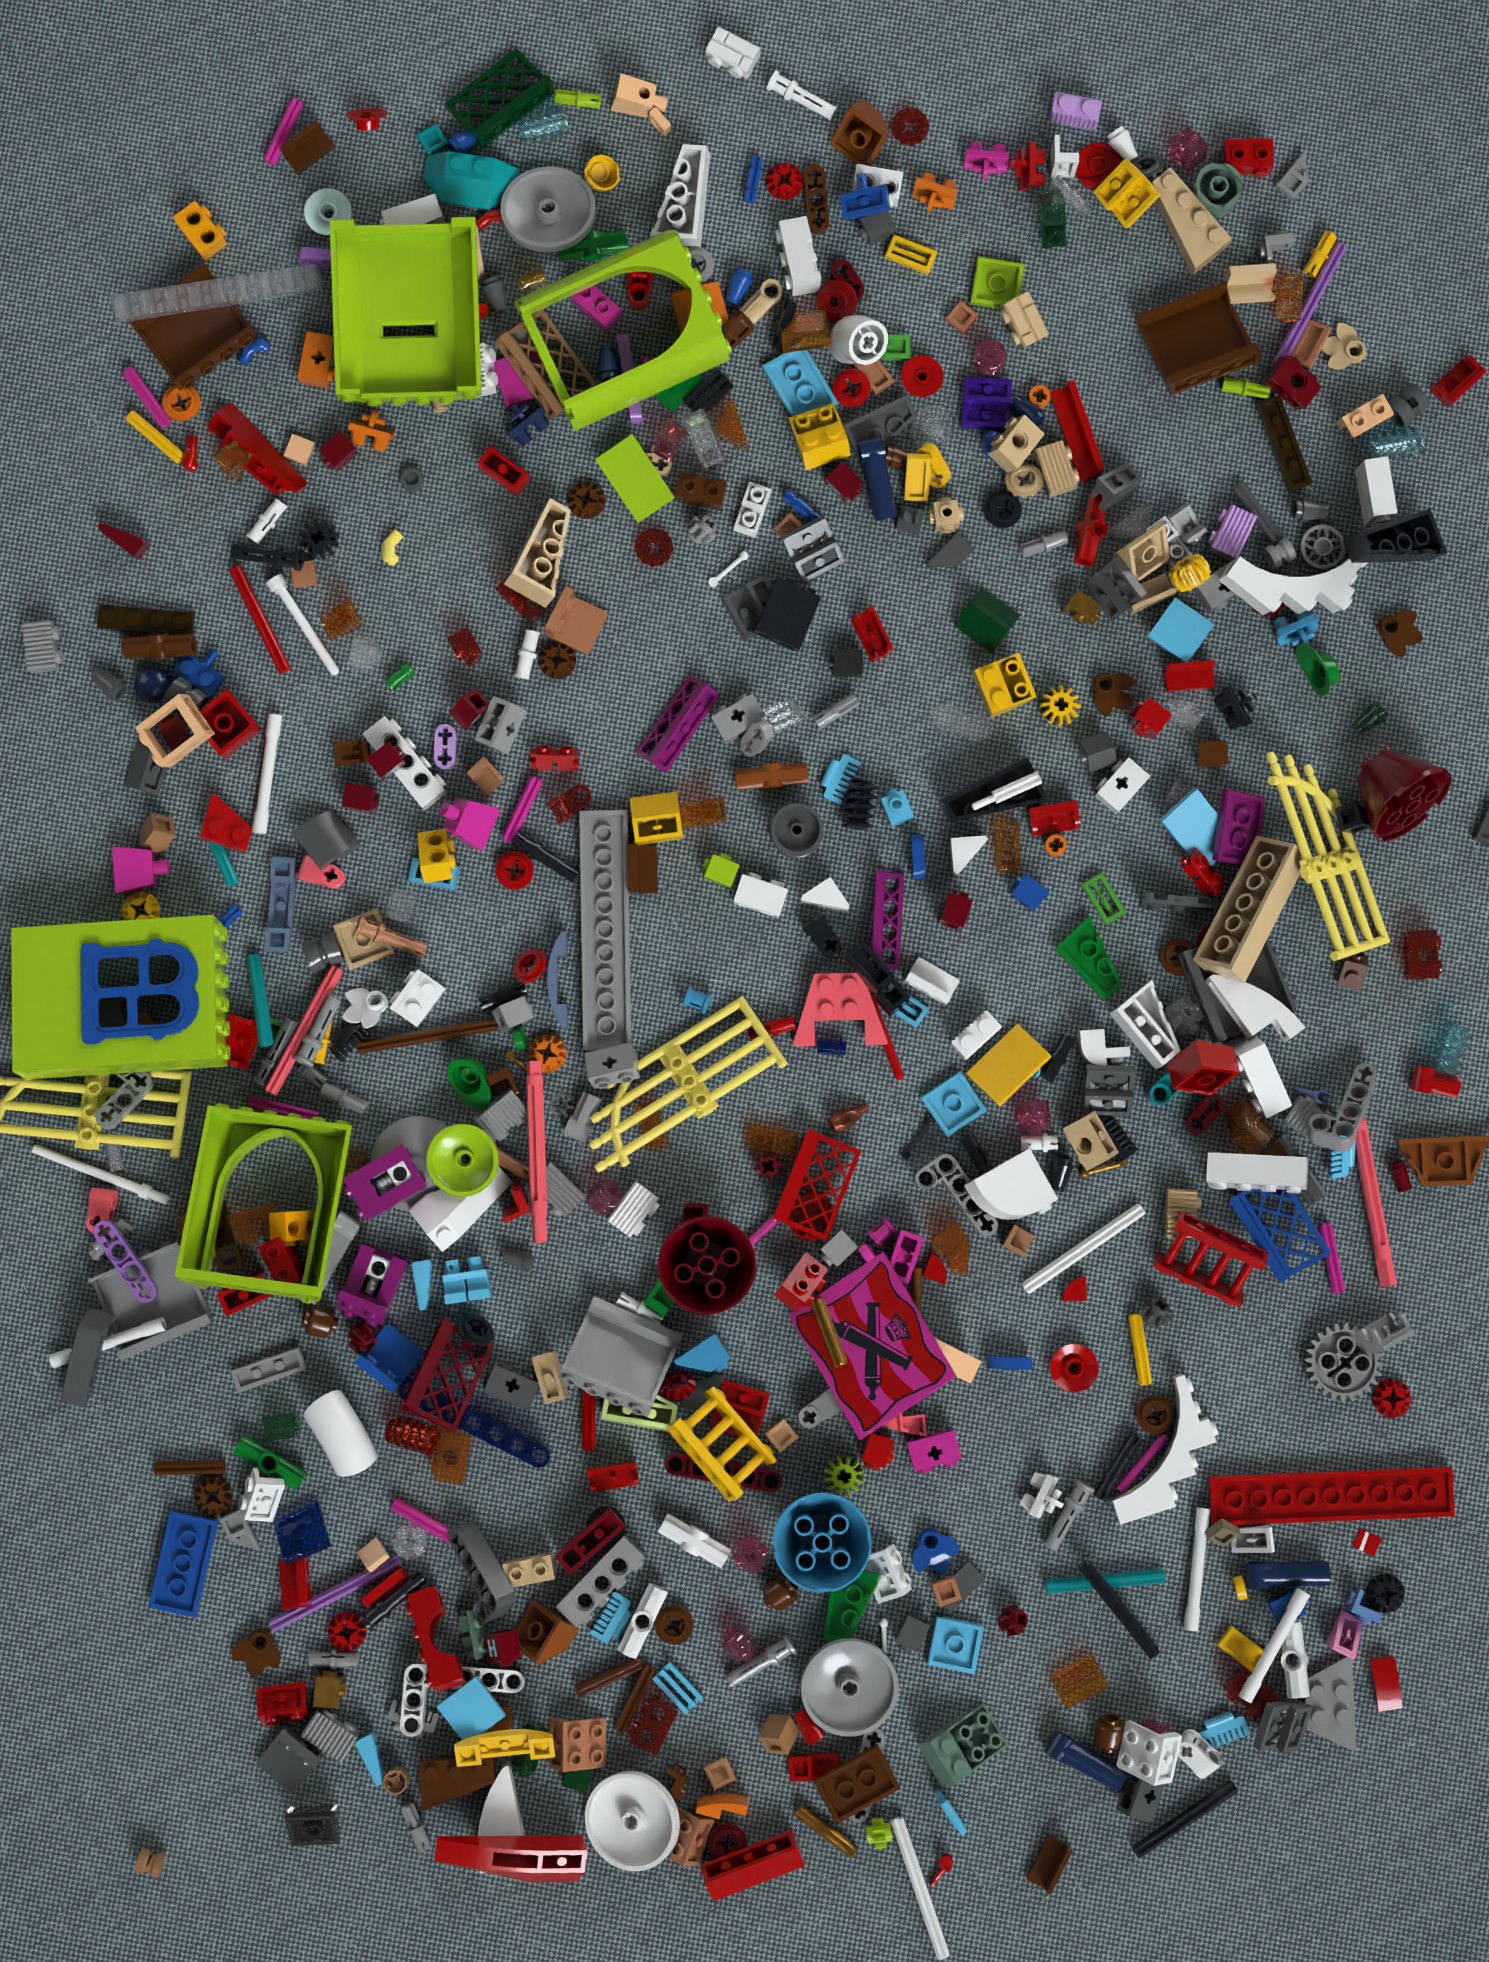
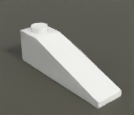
M498 1167L497 1174L492 1183L478 1194L459 1197L448 1194L441 1189L433 1190L414 1203L408 1211L429 1238L443 1252L469 1229L513 1181Z

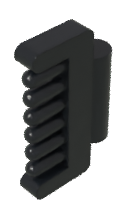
M346 1022L331 1037L335 1042L329 1047V1050L339 1061L344 1062V1056L347 1057L348 1052L353 1051L348 1044L356 1048L357 1044L353 1039L360 1044L361 1040L358 1036L363 1040L366 1038L361 1031L366 1035H369L370 1032L367 1028H363L361 1022ZM374 1026L368 1028L371 1032L376 1030Z
M1110 1115L1100 1117L1102 1124L1119 1152L1116 1156L1120 1161H1124L1138 1150L1136 1146L1131 1147L1133 1142H1128L1130 1140L1128 1136L1122 1139L1126 1133H1120L1122 1127L1115 1129L1119 1123H1113L1115 1121L1114 1117Z

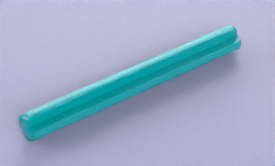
M1164 1569L1100 1574L1110 1588L1162 1584L1166 1580ZM1084 1576L1045 1580V1591L1047 1594L1095 1590Z

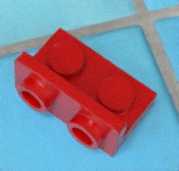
M305 1682L256 1688L257 1717L261 1723L267 1726L278 1725L280 1721L301 1722L304 1718L310 1717L307 1705V1684Z

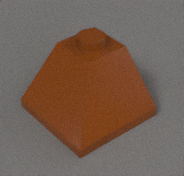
M861 98L849 108L829 144L856 165L871 166L890 132L881 112Z
M532 1599L515 1628L517 1629L521 1652L537 1665L566 1651L579 1630L566 1617L536 1599Z

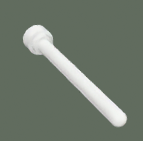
M283 574L274 576L266 585L271 592H274L276 595L279 594L332 675H337L339 668L287 591V580Z

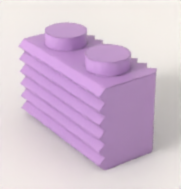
M1056 91L1049 121L1050 123L1064 124V126L1068 124L1069 127L1073 126L1074 128L1077 126L1078 129L1082 127L1083 130L1085 128L1087 130L1091 129L1093 132L1099 120L1102 100Z
M1232 504L1228 510L1223 509L1217 521L1221 525L1218 531L1213 530L1207 542L1211 544L1209 551L1229 561L1237 559L1257 516Z

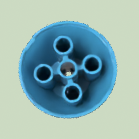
M813 1493L795 1500L781 1514L774 1530L773 1550L778 1566L792 1583L811 1592H834L850 1585L864 1571L871 1554V1532L864 1515L851 1501L832 1493ZM824 1535L827 1541L823 1542L821 1540L816 1542L817 1537Z

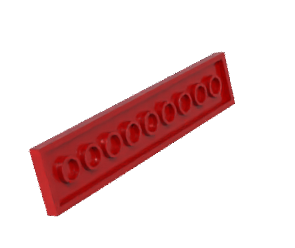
M1450 1466L1208 1476L1211 1526L1220 1519H1224L1233 1525L1455 1516L1453 1470Z

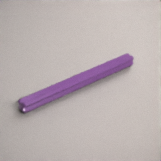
M1336 242L1333 246L1328 260L1325 261L1273 359L1272 365L1279 357L1291 355L1347 249L1344 244Z
M394 1555L374 1571L365 1570L312 1597V1607L289 1609L271 1618L268 1621L271 1630L275 1632L402 1566L400 1558Z

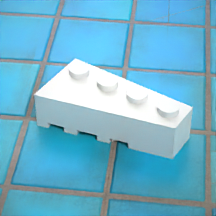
M682 145L673 170V177L665 192L666 196L662 207L659 209L657 221L650 237L672 229L673 231L677 230L682 246L701 247L710 153L706 145Z
M1208 1152L1206 1182L1210 1188L1219 1190L1230 1188L1241 1191L1261 1189L1264 1192H1276V1189H1286L1287 1193H1301V1190H1307V1157Z

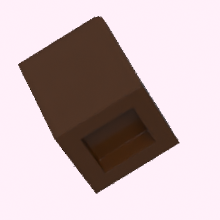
M1226 740L1198 743L1199 763L1197 764V770L1226 767L1229 764Z
M509 1067L486 1077L496 1097L508 1087L514 1091L515 1095L521 1094Z

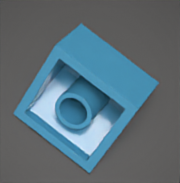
M714 1332L677 1356L674 1362L679 1366L707 1372L715 1369L718 1373L730 1365L728 1360L731 1359V1355L717 1333Z

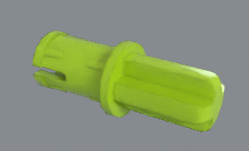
M556 89L554 103L576 106V109L587 107L600 110L602 94L580 92V89H578V92Z
M1225 376L1222 392L1243 395V398H1245V395L1266 399L1270 394V386L1248 382L1249 379L1247 378L1246 380H1239Z

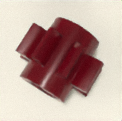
M765 1151V1158L762 1160L759 1157L755 1158L760 1163L753 1170H760L759 1179L766 1175L769 1181H772L771 1175L774 1173L778 1176L781 1175L777 1171V1167L782 1166L783 1163H776L777 1154H774L771 1158L768 1157V1153ZM772 1160V1166L775 1168L774 1171L768 1170L766 1173L763 1172L764 1166L762 1162Z
M366 1323L363 1326L356 1324L348 1332L347 1337L351 1341L347 1345L359 1354L362 1351L368 1353L377 1344V1339L374 1337L377 1331Z
M1018 1605L1001 1608L1002 1613L997 1619L1001 1631H1007L1008 1637L1024 1633L1023 1628L1028 1624L1026 1613L1023 1610H1018Z

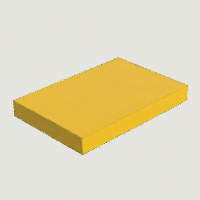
M1017 1023L966 1074L1000 1107L1051 1058V1055Z

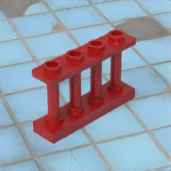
M1180 1210L1174 1229L1178 1230V1234L1166 1255L1160 1252L1156 1253L1153 1266L1163 1274H1170L1184 1284H1191L1201 1289L1207 1295H1214L1228 1305H1235L1241 1308L1244 1301V1293L1240 1290L1253 1268L1263 1271L1267 1264L1268 1251ZM1190 1236L1199 1240L1200 1244L1188 1265H1185L1175 1260V1257L1185 1239ZM1213 1247L1222 1251V1255L1210 1276L1196 1269L1208 1248ZM1236 1258L1245 1264L1232 1286H1229L1219 1281V1278L1230 1259Z

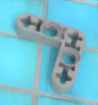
M135 1072L141 1080L146 1078L145 1082L147 1085L145 1087L141 1085L137 1087L138 1083L132 1077L134 1073L115 1074L124 1084L96 1112V1121L101 1128L110 1130L116 1127L151 1091L153 1080L147 1072ZM123 1094L131 1096V1102L127 1106L118 1104V1099ZM112 1104L121 1111L119 1114L111 1107ZM112 1113L111 1117L113 1120L111 1122L106 1120L103 1123V1114L109 1115Z

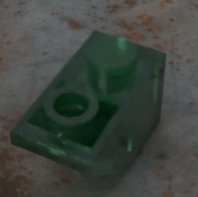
M1061 190L1037 192L1038 220L1043 249L1066 246L1065 201Z

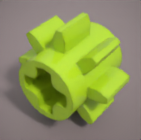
M883 1817L872 1818V1825H866L868 1844L875 1843V1849L887 1848V1842L893 1841L890 1822L884 1823Z

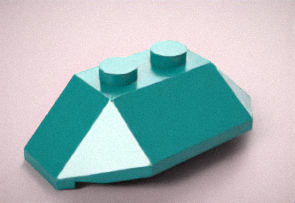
M446 151L426 157L423 180L443 204L490 210L501 203L504 191L520 175V169L496 158Z

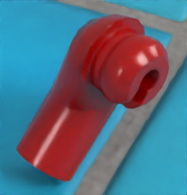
M501 208L487 210L476 220V226L483 231L493 221H499L503 225Z
M195 435L187 436L182 458V466L189 472H195L199 466L196 461L198 437Z

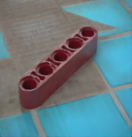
M673 1451L667 1455L665 1468L669 1474L711 1482L704 1473L698 1474L693 1470L695 1462L687 1453ZM673 1457H678L682 1460L683 1465L680 1469H672L669 1465V1460ZM729 1460L725 1466L730 1468L731 1473L729 1476H734L747 1463ZM758 1466L753 1471L755 1477L752 1481H742L740 1483V1486L743 1488L775 1492L781 1488L782 1476L777 1469ZM767 1475H776L778 1483L775 1486L765 1484L764 1479Z

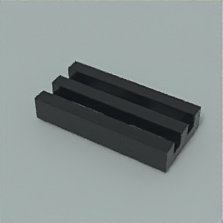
M717 369L684 400V404L701 420L734 388V385ZM719 378L720 380L693 405L692 402ZM724 384L726 387L699 412L697 408Z

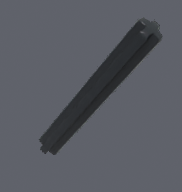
M1089 1560L1083 1561L1078 1566L1079 1571L1150 1659L1160 1653L1157 1645Z
M1232 1781L1226 1782L1134 1844L1132 1850L1138 1858L1143 1857L1237 1794V1787Z

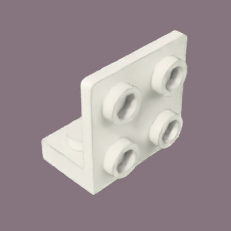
M419 969L416 972L411 971L404 981L406 986L402 992L397 991L390 1000L392 1004L390 1009L417 1028L446 990V988Z
M1131 1720L1126 1721L1117 1767L1153 1786L1171 1783L1173 1781L1182 1735L1176 1732L1158 1734Z

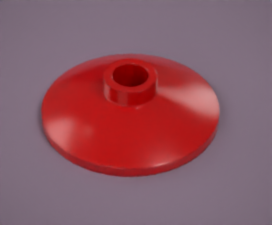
M1068 1344L1059 1348L1050 1362V1373L1053 1381L1058 1387L1068 1392L1076 1393L1088 1389L1093 1385L1098 1376L1099 1366L1096 1356L1089 1348L1080 1344ZM1071 1363H1076L1078 1366L1075 1372L1069 1370Z

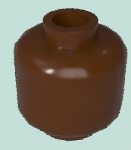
M315 1304L311 1305L309 1309L306 1308L304 1310L301 1327L304 1328L307 1335L327 1338L331 1331L336 1332L339 1318L335 1317L333 1308Z
M776 1575L763 1586V1601L768 1608L783 1611L798 1599L799 1587L792 1583L785 1575Z
M1115 1714L1102 1715L1095 1722L1094 1743L1106 1753H1113L1120 1749L1125 1728L1124 1721Z

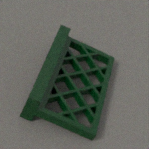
M516 48L444 103V106L475 138L476 144L483 149L553 95V84L547 75L543 76ZM516 58L522 63L521 69H508L509 63ZM495 74H504L503 83H491V77ZM508 75H521L520 84L507 83ZM524 75L535 76L538 80L534 84H524ZM477 88H486L485 97H473V91ZM490 89H503L502 98L489 97ZM506 89L519 90V95L516 98H505ZM459 102H468L467 111H457L453 106ZM485 103L484 112L471 111V104ZM488 103L501 104L499 111L487 112ZM470 117L483 118V123L474 129L469 124Z

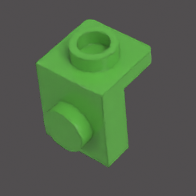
M888 335V344L884 354L881 356V360L908 361L910 359V335Z

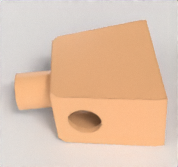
M620 74L613 95L611 111L648 117L651 109L655 107L659 111L665 112L668 98L655 95L657 87L655 84Z

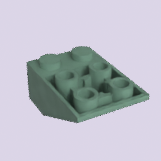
M984 1703L934 1731L917 1744L941 1787L958 1784L1009 1746Z

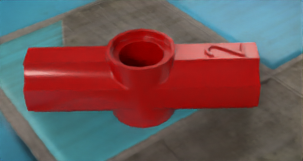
M1090 493L1084 520L1078 521L1075 528L1076 536L1079 540L1073 562L1086 567L1093 566L1099 539H1104L1107 534V524L1104 520L1106 511L1102 512L1098 508L1103 500L1100 493L1095 498H1091Z

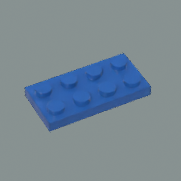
M174 1510L170 1511L149 1608L194 1618L198 1616L219 1520Z

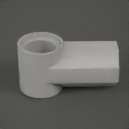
M583 1092L574 1114L570 1116L563 1134L586 1143L594 1125L590 1117L598 1111L602 1099Z

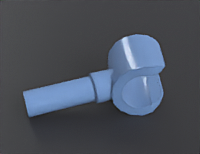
M1298 1087L1296 1093L1315 1099L1322 1107L1329 1106L1326 1102L1321 1101L1323 1096L1332 1098L1325 1090L1312 1092Z

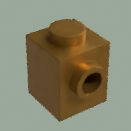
M323 1670V1673H319L316 1676L313 1707L338 1709L341 1705V1697H345L347 1682H343V1675H337L335 1670Z

